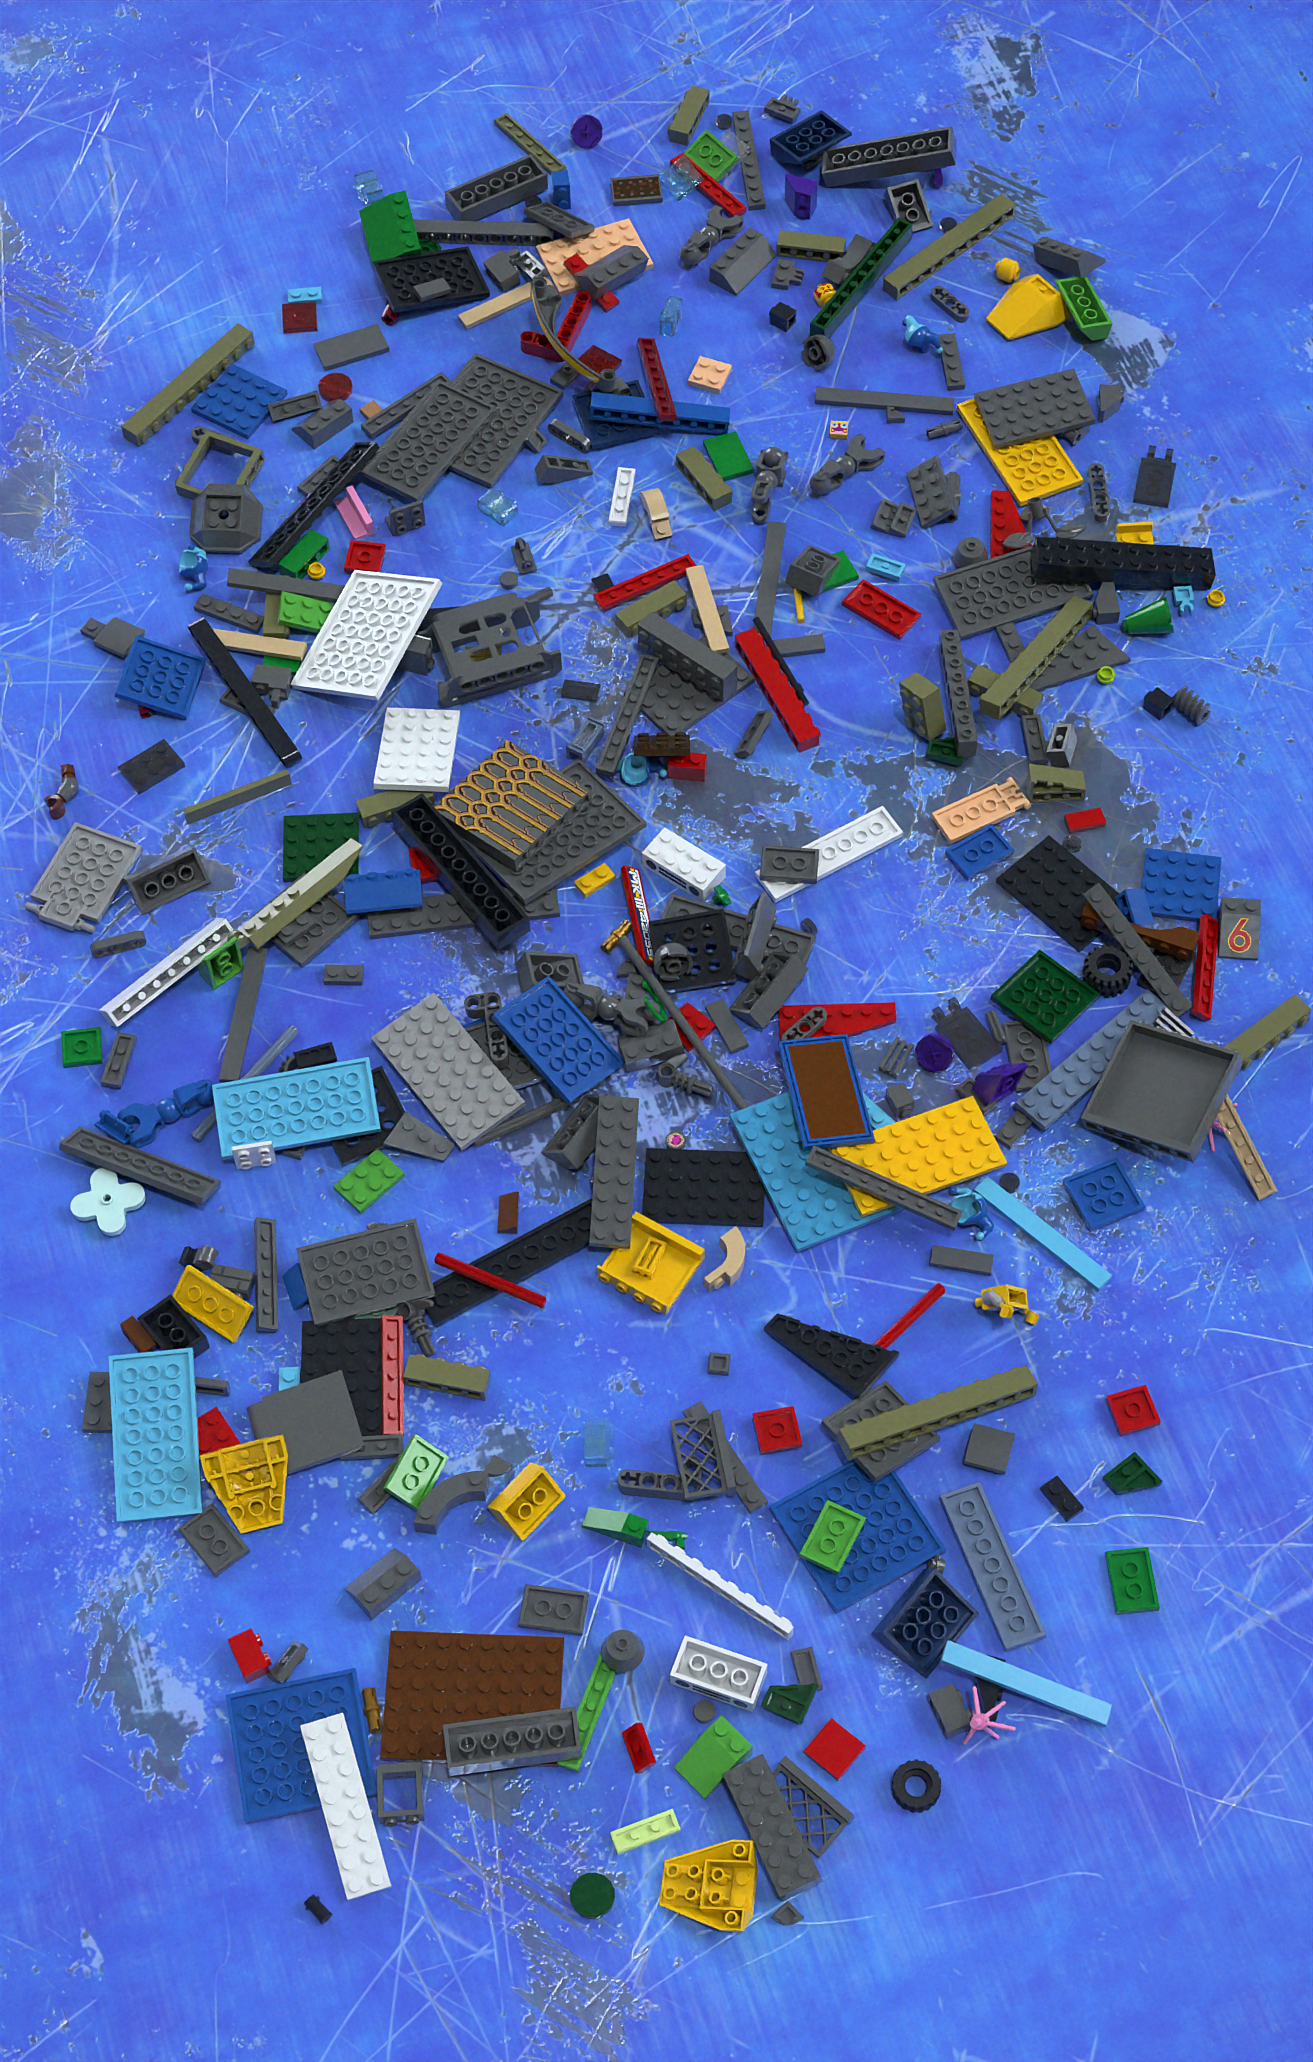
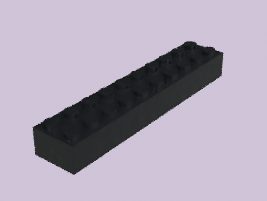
M1035 537L1031 550L1034 578L1099 583L1114 582L1115 584L1161 587L1191 586L1192 589L1210 590L1216 576L1212 548Z
M423 793L391 811L392 822L395 828L498 950L530 932L529 917Z

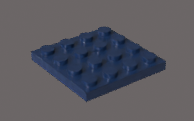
M638 380L626 382L631 389L629 396L645 398ZM600 389L572 395V401L586 436L591 441L592 450L659 434L658 427L589 419L592 392L606 393Z

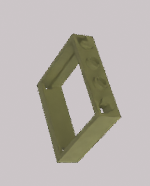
M206 430L205 434L199 439L198 446L192 451L190 460L184 465L180 477L175 481L178 495L195 500L203 491L188 484L211 444L250 457L235 483L246 485L248 489L265 461L263 450Z

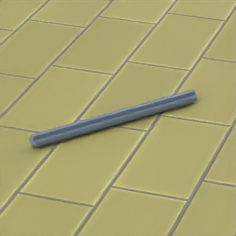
M290 1025L240 1080L259 1077L298 1034V1029ZM215 1108L191 1133L192 1138L197 1142L201 1141L217 1123Z

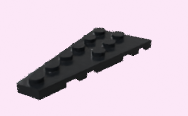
M778 1313L764 1327V1331L858 1399H861L900 1356L898 1351H889L876 1344L870 1345L862 1342L861 1339L832 1330L829 1332L821 1329L819 1326H810L801 1323L800 1320Z

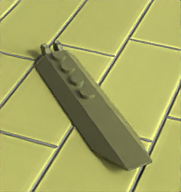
M352 838L349 839L238 930H233L228 935L227 941L236 936L240 949L250 942L259 949L342 882L362 850L363 845Z

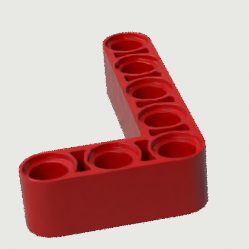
M580 291L576 294L557 333L559 341L570 353L591 311V295L587 291ZM532 331L521 333L520 344L523 353L555 362H564L544 334Z

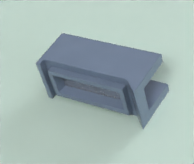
M588 716L572 742L566 746L567 759L570 760L576 754L585 763L605 734L604 723L599 719Z

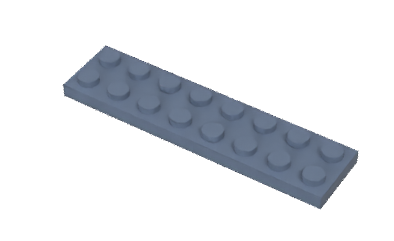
M977 1482L940 1495L942 1505L1005 1652L1046 1638V1632L981 1483Z

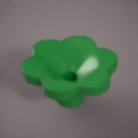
M721 885L715 886L714 891L716 895L712 898L713 902L717 904L721 901L725 906L729 905L731 900L727 891Z

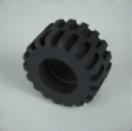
M1106 944L1102 945L1101 948L1097 946L1094 948V951L1090 950L1085 958L1082 980L1099 992L1100 997L1101 995H1105V998H1109V995L1116 997L1118 993L1121 995L1124 993V989L1127 990L1133 970L1132 959L1128 957L1126 951L1122 952L1120 947L1114 948V945L1107 947ZM1110 968L1113 969L1116 972V974L1107 975L1100 972L1098 969Z

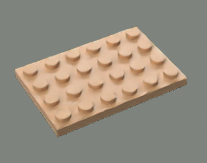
M629 218L595 228L594 232L574 238L564 237L536 246V252L549 272V277L560 296L584 290L563 265L566 259L576 253L589 266L623 245L638 246L649 258L645 271L654 268L653 262Z

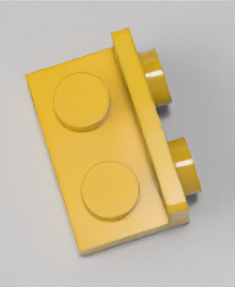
M1153 523L1117 524L1116 542L1154 544L1152 535Z

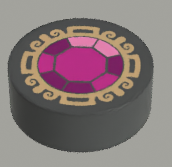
M674 1131L667 1135L666 1147L668 1149H684L686 1139L681 1132Z

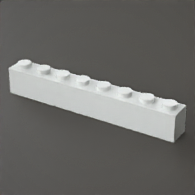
M216 918L99 1009L107 1023L115 1027L121 1025L199 964L204 957L226 943L228 935L233 931L227 919Z

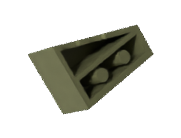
M1029 764L1026 779L1027 799L1030 803L1084 801L1086 793L1084 773L1077 770Z

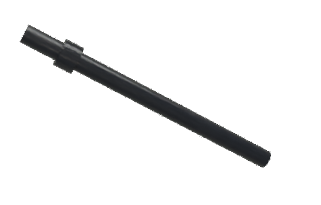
M755 617L753 619L755 626L770 648L775 660L778 661L781 670L786 674L788 682L794 687L796 696L803 702L804 706L808 705L809 701L804 694L802 685L796 681L760 618Z

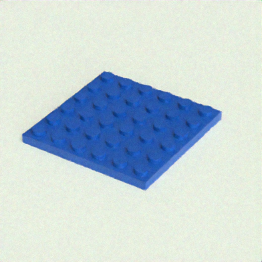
M854 1460L771 1504L769 1508L799 1556L827 1500L866 1517V1522L839 1575L801 1558L836 1614L928 1563L930 1558L936 1557L937 1554L942 1555L946 1553L945 1546L896 1472L893 1471L877 1482H874Z
M356 1668L226 1695L245 1824L322 1808L300 1726L339 1713H343L366 1797L367 1799L377 1797Z

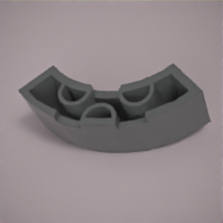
M855 234L845 250V256L829 260L822 276L842 285L876 243Z
M487 1471L461 1473L444 1480L434 1487L418 1508L414 1520L416 1532L437 1535L441 1522L453 1507L471 1501H486L490 1483L489 1473Z

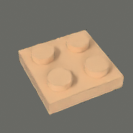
M700 356L688 379V385L720 394L732 371V365Z

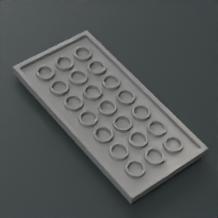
M435 993L371 1037L375 1045L461 1151L526 1105L522 1097Z

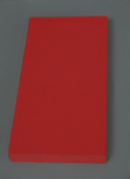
M864 579L842 601L843 607L899 640L921 618L920 612Z

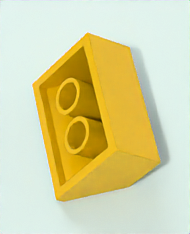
M530 1462L487 1507L504 1527L518 1539L524 1541L566 1495L543 1466Z

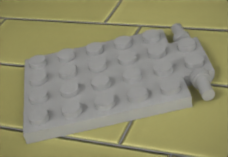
M75 822L30 894L31 899L45 905H35L27 902L25 909L35 912L39 916V920L73 932L76 929L94 933L96 927L85 923L81 918L96 923L101 921L124 882L123 877L129 874L143 851L142 846Z

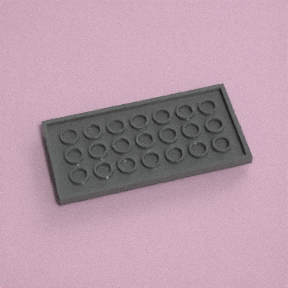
M438 380L375 452V456L365 463V467L359 471L360 475L405 498L417 502L425 496L496 413V407Z
M1033 545L933 577L935 587L955 630L959 631L960 640L994 630L997 626L1010 622L1016 623L1063 608L1065 603L1070 601L1073 596L1088 600L1093 598L1094 594L1088 582L1034 578L1031 555Z

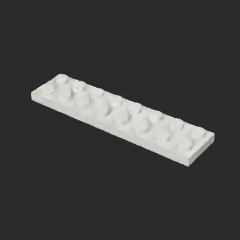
M881 806L802 848L819 849L818 881L903 837V831L886 809ZM760 869L755 871L756 878L775 903L811 885L760 880Z
M339 1713L301 1725L302 1735L347 1900L350 1901L391 1888L344 1714Z

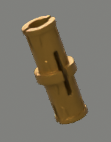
M624 920L616 930L610 933L609 938L600 945L601 950L604 953L606 952V954H610L619 944L618 939L623 935L626 936L633 930L632 923Z
M374 1687L365 1688L362 1690L365 1704L364 1715L367 1716L369 1732L372 1734L374 1730V1734L380 1733L383 1726L380 1717L381 1706L378 1705L376 1689Z

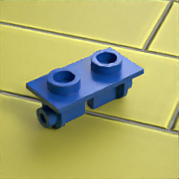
M102 1110L99 1114L101 1119L94 1125L126 1145L129 1142L130 1134L135 1131L133 1126L128 1125L122 1120L117 1121V1117L111 1114L110 1111Z

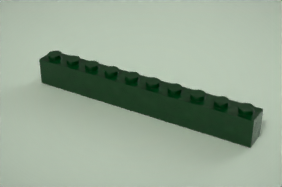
M898 217L810 322V336L820 334L830 338L912 239V223Z

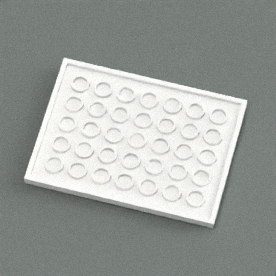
M354 570L290 684L292 688L379 701L442 585L440 579Z

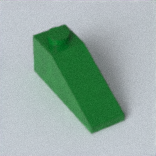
M589 1507L582 1527L642 1548L647 1531H649V1520L626 1512Z

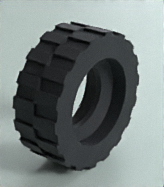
M918 1759L906 1761L894 1773L891 1786L893 1798L896 1799L898 1805L902 1806V1809L909 1810L912 1813H921L924 1810H929L931 1806L936 1804L941 1792V1778H939L938 1771L926 1761H918ZM911 1776L924 1778L927 1782L926 1793L919 1797L910 1795L905 1788L907 1779Z

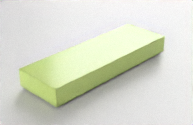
M671 1809L612 1831L610 1836L617 1855L681 1832L674 1811Z

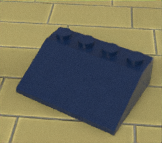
M821 110L770 138L771 155L781 163L801 164L852 136V132Z
M936 1568L923 1569L872 1634L894 1655L924 1678H928L940 1663L946 1642L949 1640L956 1643L979 1613Z

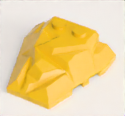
M283 1434L241 1443L200 1455L205 1478L208 1483L210 1482L217 1497L224 1504L227 1513L241 1534L283 1523L288 1452Z

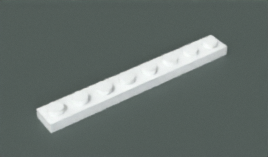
M651 1532L648 1536V1548L789 1641L793 1635L794 1627L787 1618L778 1617L769 1606L760 1605L752 1595L742 1593L734 1583L724 1581L716 1571L712 1569L709 1571L703 1567V1564L698 1559H691L685 1555L686 1553L680 1547L670 1545L662 1535H655Z

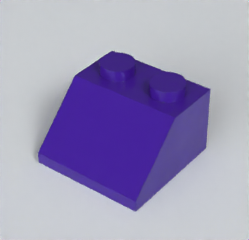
M786 173L785 201L794 216L810 220L817 207L818 182Z
M1007 1063L998 1067L994 1066L989 1071L981 1072L976 1076V1082L972 1090L987 1104L1014 1093L1028 1065L1026 1063Z

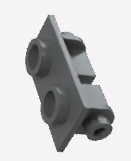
M521 537L517 538L515 546H511V550L519 573L524 574L536 571L537 567L528 542L525 543V540Z

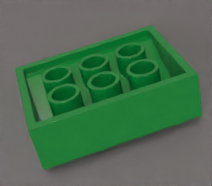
M406 190L389 194L359 210L372 264L373 261L422 254Z

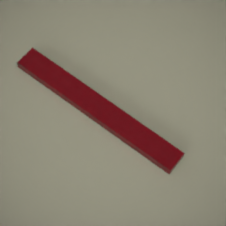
M638 338L637 346L659 421H676V411L655 339Z

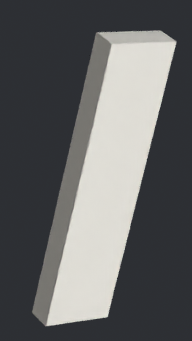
M618 467L608 521L611 526L626 527L636 469Z

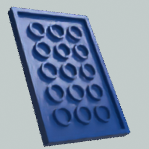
M547 976L502 1007L491 1017L568 1105L625 1064L622 1057L550 976Z

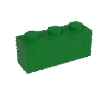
M311 529L296 546L291 548L285 557L281 558L278 563L280 575L303 579L308 573L307 570L310 564L319 562L330 550L328 538Z

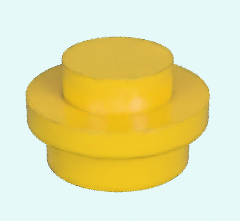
M319 562L310 564L307 570L308 576L312 579H320L326 572L325 567Z
M1213 590L1208 594L1207 602L1213 607H1220L1225 602V596L1222 591Z

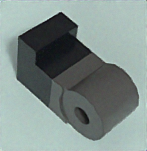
M205 1245L202 1248L196 1249L187 1246L184 1247L179 1263L185 1268L187 1265H191L199 1271H205L213 1268L215 1258L219 1252L215 1248Z

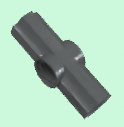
M956 472L945 474L955 509L953 514L943 519L947 523H953L958 520L961 478Z

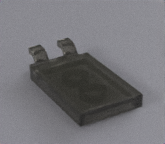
M1149 445L1147 458H1141L1133 503L1168 508L1176 463L1171 462L1174 449L1167 448L1165 459L1155 458L1156 446Z
M955 997L948 1000L950 1005L947 1006V1009L951 1013L945 1016L939 1006L932 1010L934 1015L931 1018L937 1023L935 1030L951 1042L955 1054L970 1072L1002 1052L1003 1048L967 1006L962 1009Z

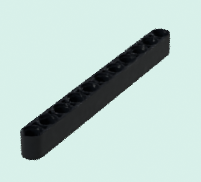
M201 617L187 625L196 642L227 686L231 687L235 697L239 698L242 707L247 709L249 717L285 768L300 761L302 756L207 620Z

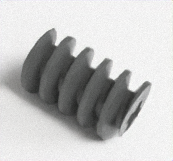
M1184 686L1172 697L1174 699V706L1179 708L1181 712H1184L1186 716H1190V719L1195 721L1197 725H1200L1211 714V710H1208L1210 704L1207 703L1203 706L1205 700L1201 699L1198 701L1199 695L1193 696V690L1187 693L1188 686Z

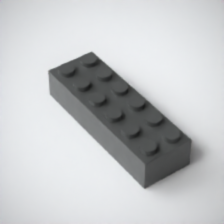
M532 154L445 191L446 207L457 221H476L547 190L548 176Z
M653 611L638 623V647L641 651L658 657L659 662L661 661L669 669L678 672L684 679L695 683L698 688L704 689L712 697L718 698L722 702L737 689V665Z
M576 1707L443 1725L449 1776L582 1758Z
M761 1754L723 1773L781 1900L785 1901L823 1882L764 1755Z

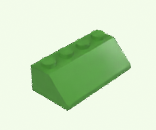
M1087 276L1056 280L1055 284L1080 330L1092 341L1108 338L1113 323Z

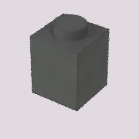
M904 1082L886 1089L885 1100L896 1118L907 1116L914 1111L915 1101Z

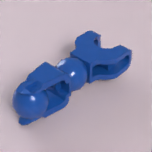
M203 1079L196 1083L192 1082L174 1089L173 1098L162 1099L158 1102L157 1107L154 1103L150 1105L133 1103L119 1111L117 1115L118 1120H122L128 1125L140 1124L139 1128L129 1136L130 1145L137 1149L154 1142L159 1130L165 1127L164 1122L175 1121L181 1113L185 1117H191L214 1100L212 1089L214 1084L210 1079Z

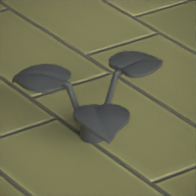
M1032 497L1028 499V505L1020 516L1022 521L1028 522L1027 532L1011 534L1004 540L1002 545L1008 548H1023L1031 544L1034 540V536L1030 535L1031 523L1039 518L1046 517L1056 532V538H1074L1087 527L1077 524H1065L1057 528L1049 516V508L1043 506L1042 498Z

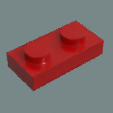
M635 1723L622 1732L636 1773H643L656 1764L642 1723Z

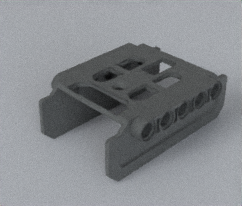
M515 593L503 594L438 613L433 616V623L426 630L417 632V635L432 640L433 654L442 652L452 677L448 682L438 685L440 705L452 707L555 677L562 670L560 650L552 652L544 650L534 623L540 618L538 598L526 600L521 597L517 598ZM531 625L539 644L533 646L522 644L516 630ZM503 633H509L508 636H503ZM475 641L479 645L456 653L453 649L454 647ZM514 643L518 646L515 651L499 655L496 649L498 646ZM488 649L492 657L478 662L470 659L472 654Z

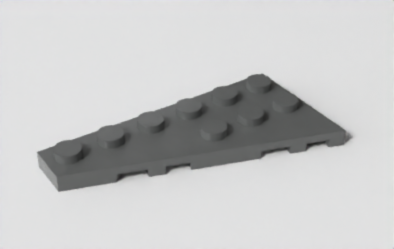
M1092 625L1072 639L1029 687L1042 692L1045 691V688L1054 685L1057 687L1069 680L1072 682L1097 674L1104 666L1115 668V665L1130 663V657Z

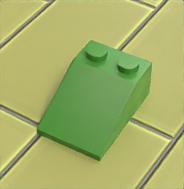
M236 936L204 957L198 965L200 976L213 990L225 984L244 969L240 946Z
M721 1715L705 1730L675 1765L674 1769L706 1799L725 1781L723 1773L743 1764L752 1755L753 1746Z

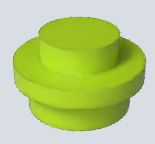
M1104 666L1097 672V679L1103 684H1110L1115 679V672L1111 667Z

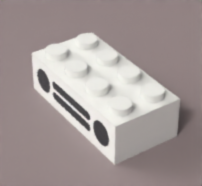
M665 827L642 852V866L701 902H704L714 891V887L719 885L726 877V864Z
M685 1635L670 1673V1684L753 1713L767 1675L768 1664Z

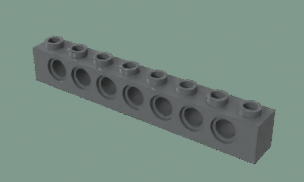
M941 630L938 646L957 757L976 756L978 741L959 631Z

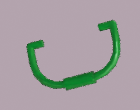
M642 981L643 988L647 989L654 1001L659 1005L660 1014L650 1004L647 996L643 998L644 1004L659 1022H666V1010L647 981Z

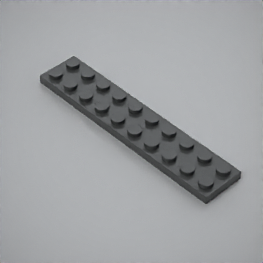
M556 885L526 905L508 887H503L529 917V921L560 917ZM452 894L423 897L422 907L367 912L370 940L479 927Z

